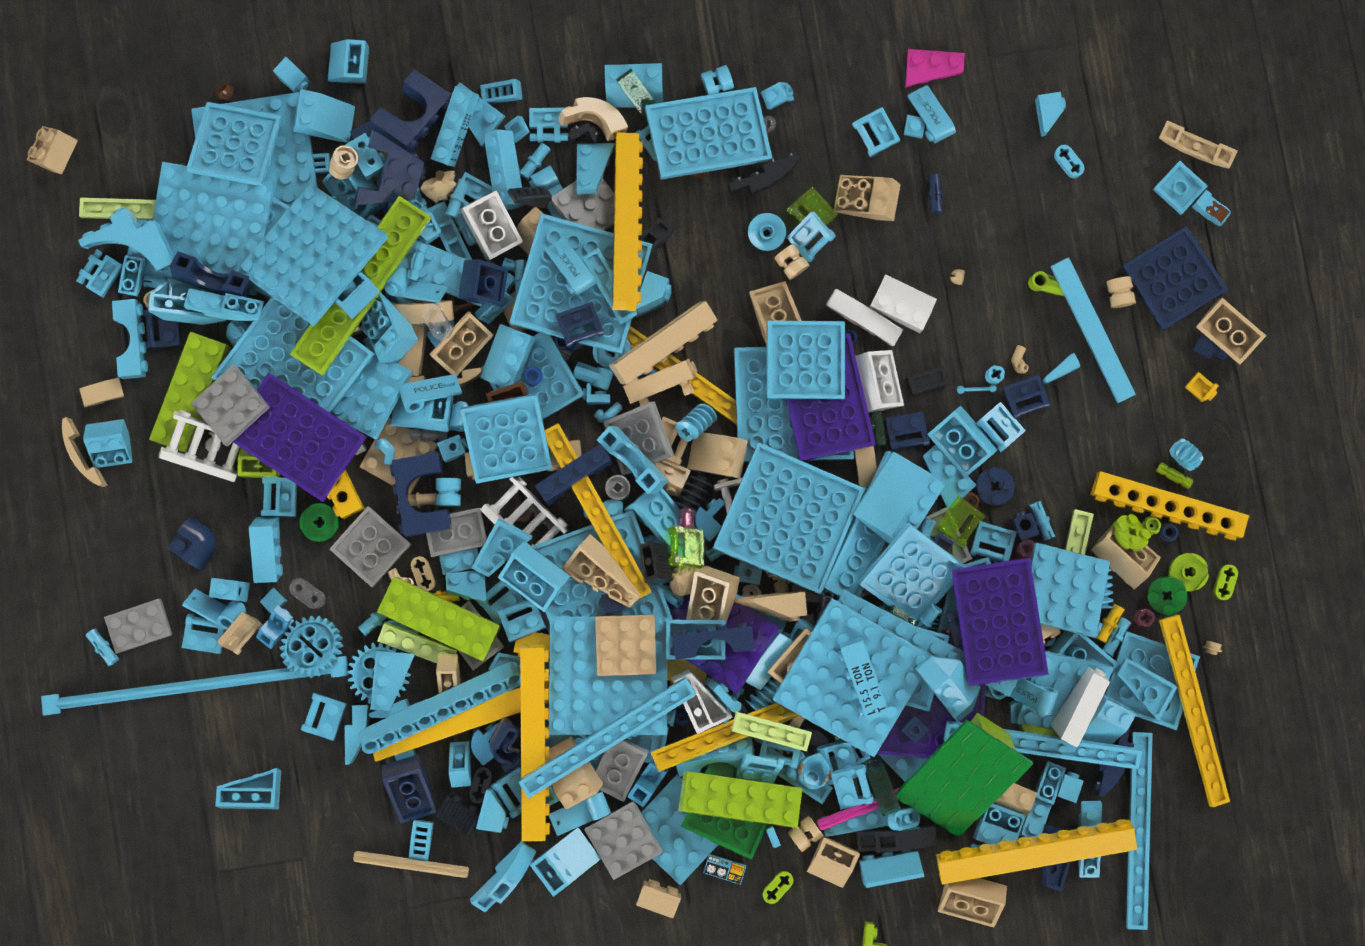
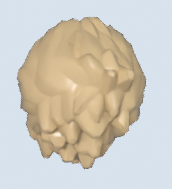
M455 171L436 172L435 178H430L423 182L421 186L422 192L435 203H438L440 200H448L447 197H450L451 192L455 191L454 187L457 184L454 182Z
M696 561L679 564L672 571L673 580L669 582L673 594L678 596L691 594L695 571L700 569V565H697Z

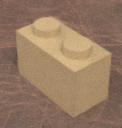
M438 654L436 674L439 694L460 685L458 654Z

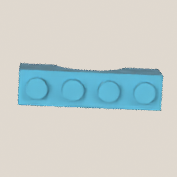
M136 299L112 301L113 320L123 324L130 334L128 349L124 354L116 358L118 377L121 379L146 377L145 372L148 371V364L144 360L146 344L143 342L142 335L145 334L144 323H141L143 306Z
M609 426L597 439L610 454L621 460L632 471L636 478L635 481L647 494H657L669 481L618 426Z
M743 738L676 765L679 777H683V772L686 771L699 773L704 766L716 762L728 763L738 768L745 752L752 753L755 756L752 738Z

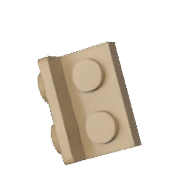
M666 459L655 463L654 465L669 480L663 489L667 494L678 497L691 470Z

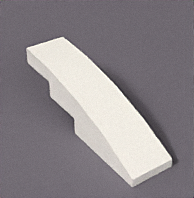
M838 289L834 290L826 306L854 325H858L870 334L879 337L890 346L895 345L903 329Z

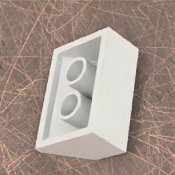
M497 191L459 209L486 260H490L523 242Z
M885 274L869 308L921 333L937 299Z
M892 350L872 351L855 356L868 413L904 406Z

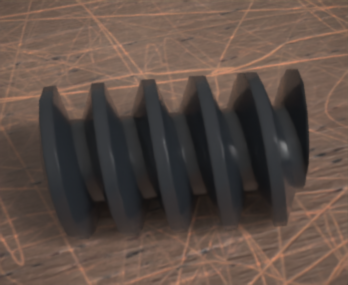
M696 470L694 472L697 477H690L693 483H686L689 490L682 489L685 496L678 495L680 502H674L689 513L697 512L694 506H701L698 499L705 500L702 493L709 494L706 487H713L710 482L711 480Z

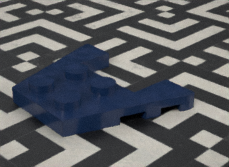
M372 130L368 147L387 152L378 189L373 190L358 186L354 203L361 205L396 201L398 196L405 200L415 199L424 162L375 130Z

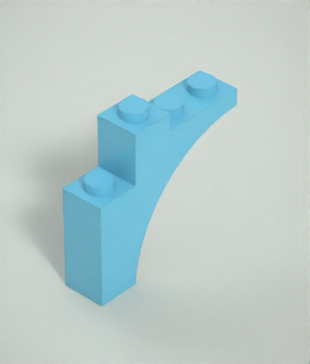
M127 208L117 209L114 211V215L109 216L112 224L106 223L100 226V230L87 232L82 235L83 238L78 240L81 247L86 249L101 244H123L130 246L143 254L151 262L155 270L160 273L170 269L169 266L175 257L160 224L149 220L142 223L140 227L133 211Z

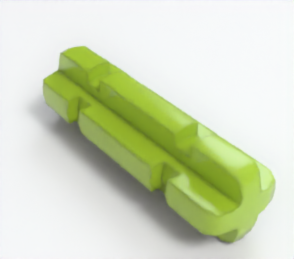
M1164 463L1158 465L1156 470L1161 475L1165 474V477L1177 484H1181L1182 487L1188 489L1193 484V479L1184 477V474L1173 468H1168V465Z

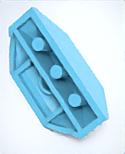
M168 279L149 293L148 312L163 320L200 325L226 321V319L208 317L203 312L184 308L189 288L209 292L178 280Z
M929 656L915 668L956 722H960L973 711L981 687L979 685L969 686L967 669L959 659Z

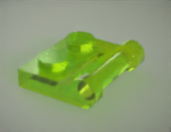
M813 187L787 209L800 223L806 218L798 209L801 205L808 213L815 212L826 226L838 215Z
M957 496L935 528L952 539L958 546L964 548L967 544V539L978 523L984 520L985 515L960 496ZM969 514H972L973 519L961 536L957 535V531Z
M679 526L669 527L668 534L670 535L671 549L669 565L702 568L704 566L703 530ZM678 535L683 536V557H678Z

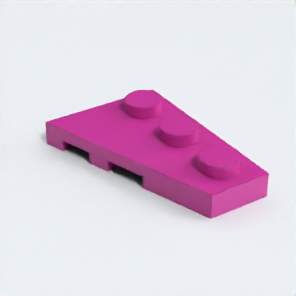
M908 49L905 88L939 78L943 79L963 74L965 53Z

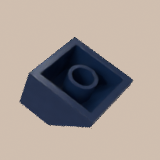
M479 259L464 260L458 298L472 303L503 306L508 269Z

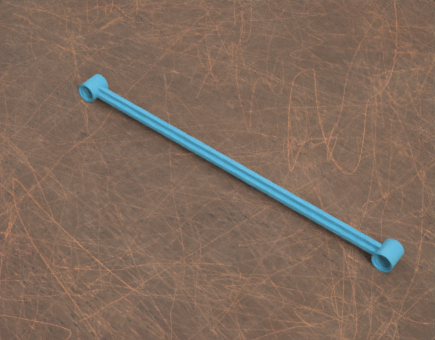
M347 656L337 657L339 661L332 662L334 668L328 666V673L322 670L321 675L331 674V678L349 675L347 673ZM288 668L61 698H59V694L41 696L43 715L59 714L61 709L295 679L302 678V676L294 674Z

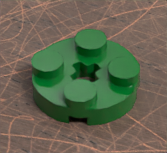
M312 504L301 514L300 528L310 540L324 542L335 536L339 528V517L336 516L333 508L326 504ZM319 517H322V521H325L321 528H318V525L314 523Z
M1174 576L1158 577L1149 587L1148 601L1155 611L1170 616L1179 612L1187 602L1186 586L1180 579ZM1171 591L1172 599H1164L1163 592Z

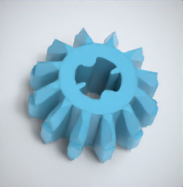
M1185 439L1175 442L1169 450L1171 457L1183 468L1190 471L1198 467L1203 460L1202 453L1198 448Z

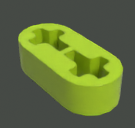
M1224 565L1219 569L1213 589L1216 599L1227 600L1232 596L1238 577V570L1235 566ZM1230 568V572L1233 573V575L1229 576L1227 581H1225L1227 575L1224 574V570H1228ZM1226 584L1225 591H1227V595L1221 596V593L1218 591Z
M780 871L764 888L763 898L767 903L774 904L778 902L793 884L791 873ZM788 875L789 883H783L779 887L778 884L781 882L780 876L785 877ZM775 888H777L778 890L775 892L776 898L773 899L771 897L770 899H768L767 891L769 890L772 892Z

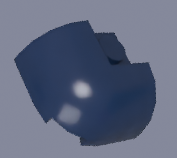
M190 517L177 530V535L168 546V549L181 557L185 562L197 569L203 570L216 550V539L213 532L207 526Z
M504 717L491 736L490 752L498 762L514 766L521 755V747L519 746L521 744V724L514 723L509 718Z

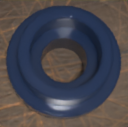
M1165 523L1161 526L1159 535L1162 540L1172 542L1177 539L1179 530L1175 524ZM1167 529L1171 530L1170 536H1167L1165 533Z

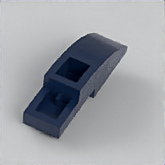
M1130 726L1113 745L1134 747L1133 743L1127 742ZM1099 764L1098 771L1100 776L1094 784L1096 795L1105 796L1118 782L1126 768Z

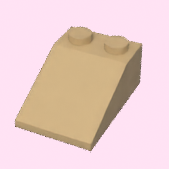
M786 281L749 292L766 346L767 321H801Z
M703 432L697 439L692 441L687 469L741 479L748 441L741 438Z
M708 566L696 570L686 620H725L726 624L737 596L740 577Z
M780 592L735 598L736 603L747 606L769 617H778L779 621L800 620V616L807 615L805 592Z
M570 736L550 747L549 758H546V763L576 745L577 743L574 738ZM587 762L553 783L552 786L556 796L567 810L596 794L602 787L603 782L590 762Z

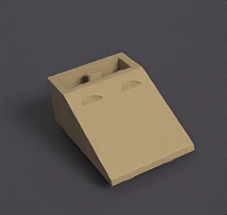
M840 175L833 212L874 220L894 221L901 184L893 178Z

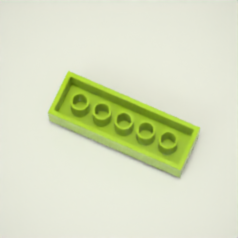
M190 332L149 440L169 446L178 422L177 419L173 418L174 411L179 412L183 410L189 412L191 417L204 420L191 403L216 381L212 376L228 356L231 347ZM185 423L176 449L185 453L188 452L197 428L196 425Z
M393 577L377 613L481 661L486 660L502 626L398 577Z
M686 771L683 772L678 811L798 828L802 788Z

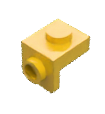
M1198 372L1185 388L1203 402L1207 399L1210 401L1217 394L1216 389L1219 385L1216 383L1212 384Z

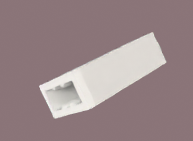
M1087 668L1051 723L1058 736L1075 747H1078L1110 683L1105 677L1106 673L1102 670Z

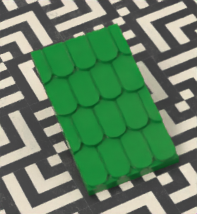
M977 713L971 722L966 719L894 793V797L959 837L1013 783L1017 782L1033 765V762L1015 750L1010 733Z

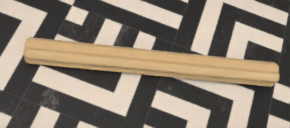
M356 851L353 857L354 862L462 878H467L469 874V868L465 866Z

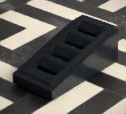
M546 186L511 188L507 191L514 204L547 208L552 198Z

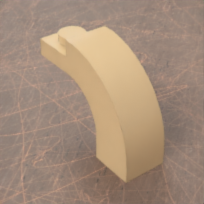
M590 97L575 99L573 107L568 106L564 108L558 119L561 126L582 120L591 121L602 129L607 141L616 139L617 132L626 133L628 128L623 116L615 107L603 100Z

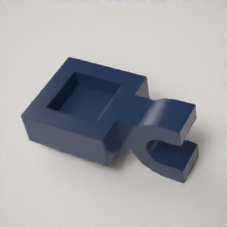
M1201 333L1192 350L1208 359L1212 355L1222 360L1228 357V354L1203 333Z

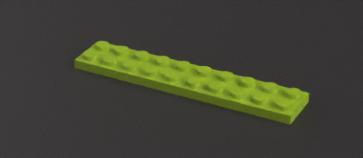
M398 196L377 227L388 235V239L361 270L380 292L353 319L334 302L314 327L311 324L309 325L290 355L324 376L384 289L386 281L397 270L432 219L431 216Z

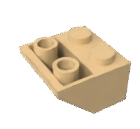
M42 126L36 134V141L30 147L26 160L52 172L62 174L78 140L57 129Z
M823 836L807 872L843 888L855 867L860 853Z
M649 879L648 882L644 881L636 905L674 918L681 900V893H678L677 888L671 886L664 888L660 886L659 882Z

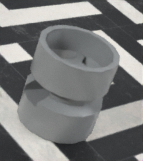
M615 475L608 479L605 490L610 499L624 501L630 495L631 487L625 477Z

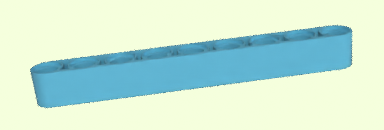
M515 662L503 664L362 729L358 736L363 752L367 754L375 753L520 686L521 671L518 664Z

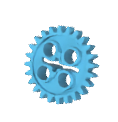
M310 616L309 621H307L303 617L301 624L295 621L296 627L289 626L291 632L284 633L287 639H281L285 645L280 647L284 652L280 656L285 659L283 663L294 674H300L303 678L307 674L310 678H313L314 673L320 676L322 670L328 673V666L334 668L333 661H339L336 655L342 654L338 648L343 647V644L339 642L343 638L339 634L340 631L335 628L332 622L329 623L330 621L327 618L323 620L318 616L315 620L313 616ZM315 631L314 635L309 637V634ZM303 636L304 638H306L321 654H323V657L320 658L311 648H309L300 639V637ZM324 643H328L325 648L321 649ZM301 645V648L295 651L296 647ZM314 657L313 661L308 663V660Z
M381 642L379 647L372 643L371 649L365 645V652L358 650L360 656L352 657L356 662L349 663L353 670L347 671L348 674L353 675L352 678L348 679V681L354 682L350 688L358 689L355 695L363 694L361 697L362 701L368 697L369 704L371 703L372 688H365L363 682L368 677L373 678L374 668L367 669L364 665L365 660L368 658L375 660L376 651H397V648L390 650L389 645L383 648ZM404 678L403 683L400 687V690L406 691V689L403 687V684H409V682Z

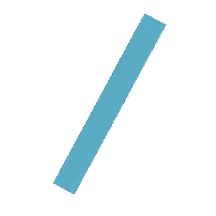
M1069 257L1050 266L1116 402L1120 403L1136 395Z

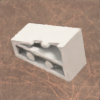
M690 669L671 677L674 684L686 677L697 694L683 703L697 734L733 718L730 711Z

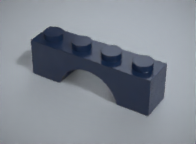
M179 251L169 266L173 279L218 295L225 296L228 293L247 298L251 290L249 276L232 270L226 274L214 272L203 266L196 257Z
M747 623L735 624L736 628L728 629L727 625L715 626V631H708V628L696 629V633L688 634V630L676 631V636H673L675 659L696 657L699 647L710 639L724 640L732 647L734 652L755 650L752 626H747Z

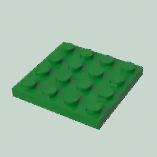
M716 762L708 764L704 774L736 778L737 768L728 763ZM687 812L680 827L752 860L767 824Z

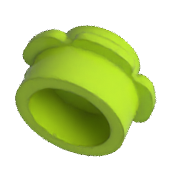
M1149 516L1142 522V526L1153 535L1160 531L1161 523L1157 518Z

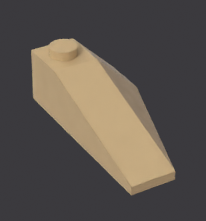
M591 535L578 546L562 567L577 582L581 584L585 582L593 586V590L597 592L601 590L607 593L609 598L629 608L640 596V593L608 550Z

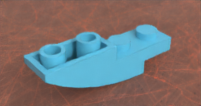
M136 219L140 227L142 223L146 222V220ZM130 246L127 255L124 257L118 293L138 296L145 277L147 258Z
M189 288L184 308L203 312L205 316L213 318L253 321L259 320L264 301L228 293L223 296Z
M1049 761L1046 762L1034 789V792H1037V796L1030 813L1023 823L1020 836L1030 838L1043 833L1044 824H1046L1051 806L1055 802L1066 768Z
M1081 801L1078 828L1082 826L1092 827L1101 823V801ZM1101 856L1078 860L1079 877H1099Z
M521 841L495 867L497 873L470 898L471 904L483 912H486L496 901L501 904L527 871L536 853L535 849Z

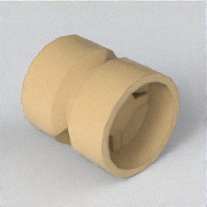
M349 146L336 148L329 163L331 175L340 180L351 177L358 162L357 152Z
M794 244L785 248L774 258L780 267L785 268L784 272L790 280L797 277L810 266L804 257L799 256L800 252Z
M1130 276L1106 282L1108 293L1112 294L1109 298L1111 308H1121L1136 304L1134 292L1130 291L1133 288Z
M809 815L800 821L798 828H791L787 831L801 852L811 846L810 842H816L824 836Z

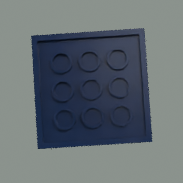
M1187 226L1122 266L1127 277H1131L1133 286L1162 331L1228 290Z

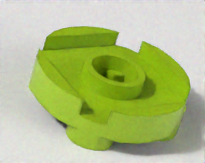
M1134 514L1119 517L1112 526V528L1115 526L1113 535L1116 541L1127 550L1129 548L1133 549V552L1141 551L1148 544V539L1151 537L1150 532L1142 526Z
M1184 553L1178 555L1171 562L1168 576L1180 579L1185 584L1186 591L1190 592L1198 590L1206 584L1209 577L1208 566L1201 556L1193 553ZM1191 567L1193 569V576L1186 577L1184 570Z

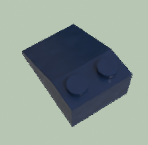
M419 754L381 766L382 780L400 824L437 813L438 810Z

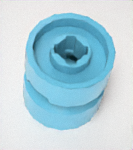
M727 65L716 68L715 72L710 70L701 73L707 95L718 94L720 90L725 92L734 89ZM714 78H717V82L719 85L715 86L713 80Z
M437 478L436 490L439 493L436 495V506H461V495L458 494V491L461 490V479Z

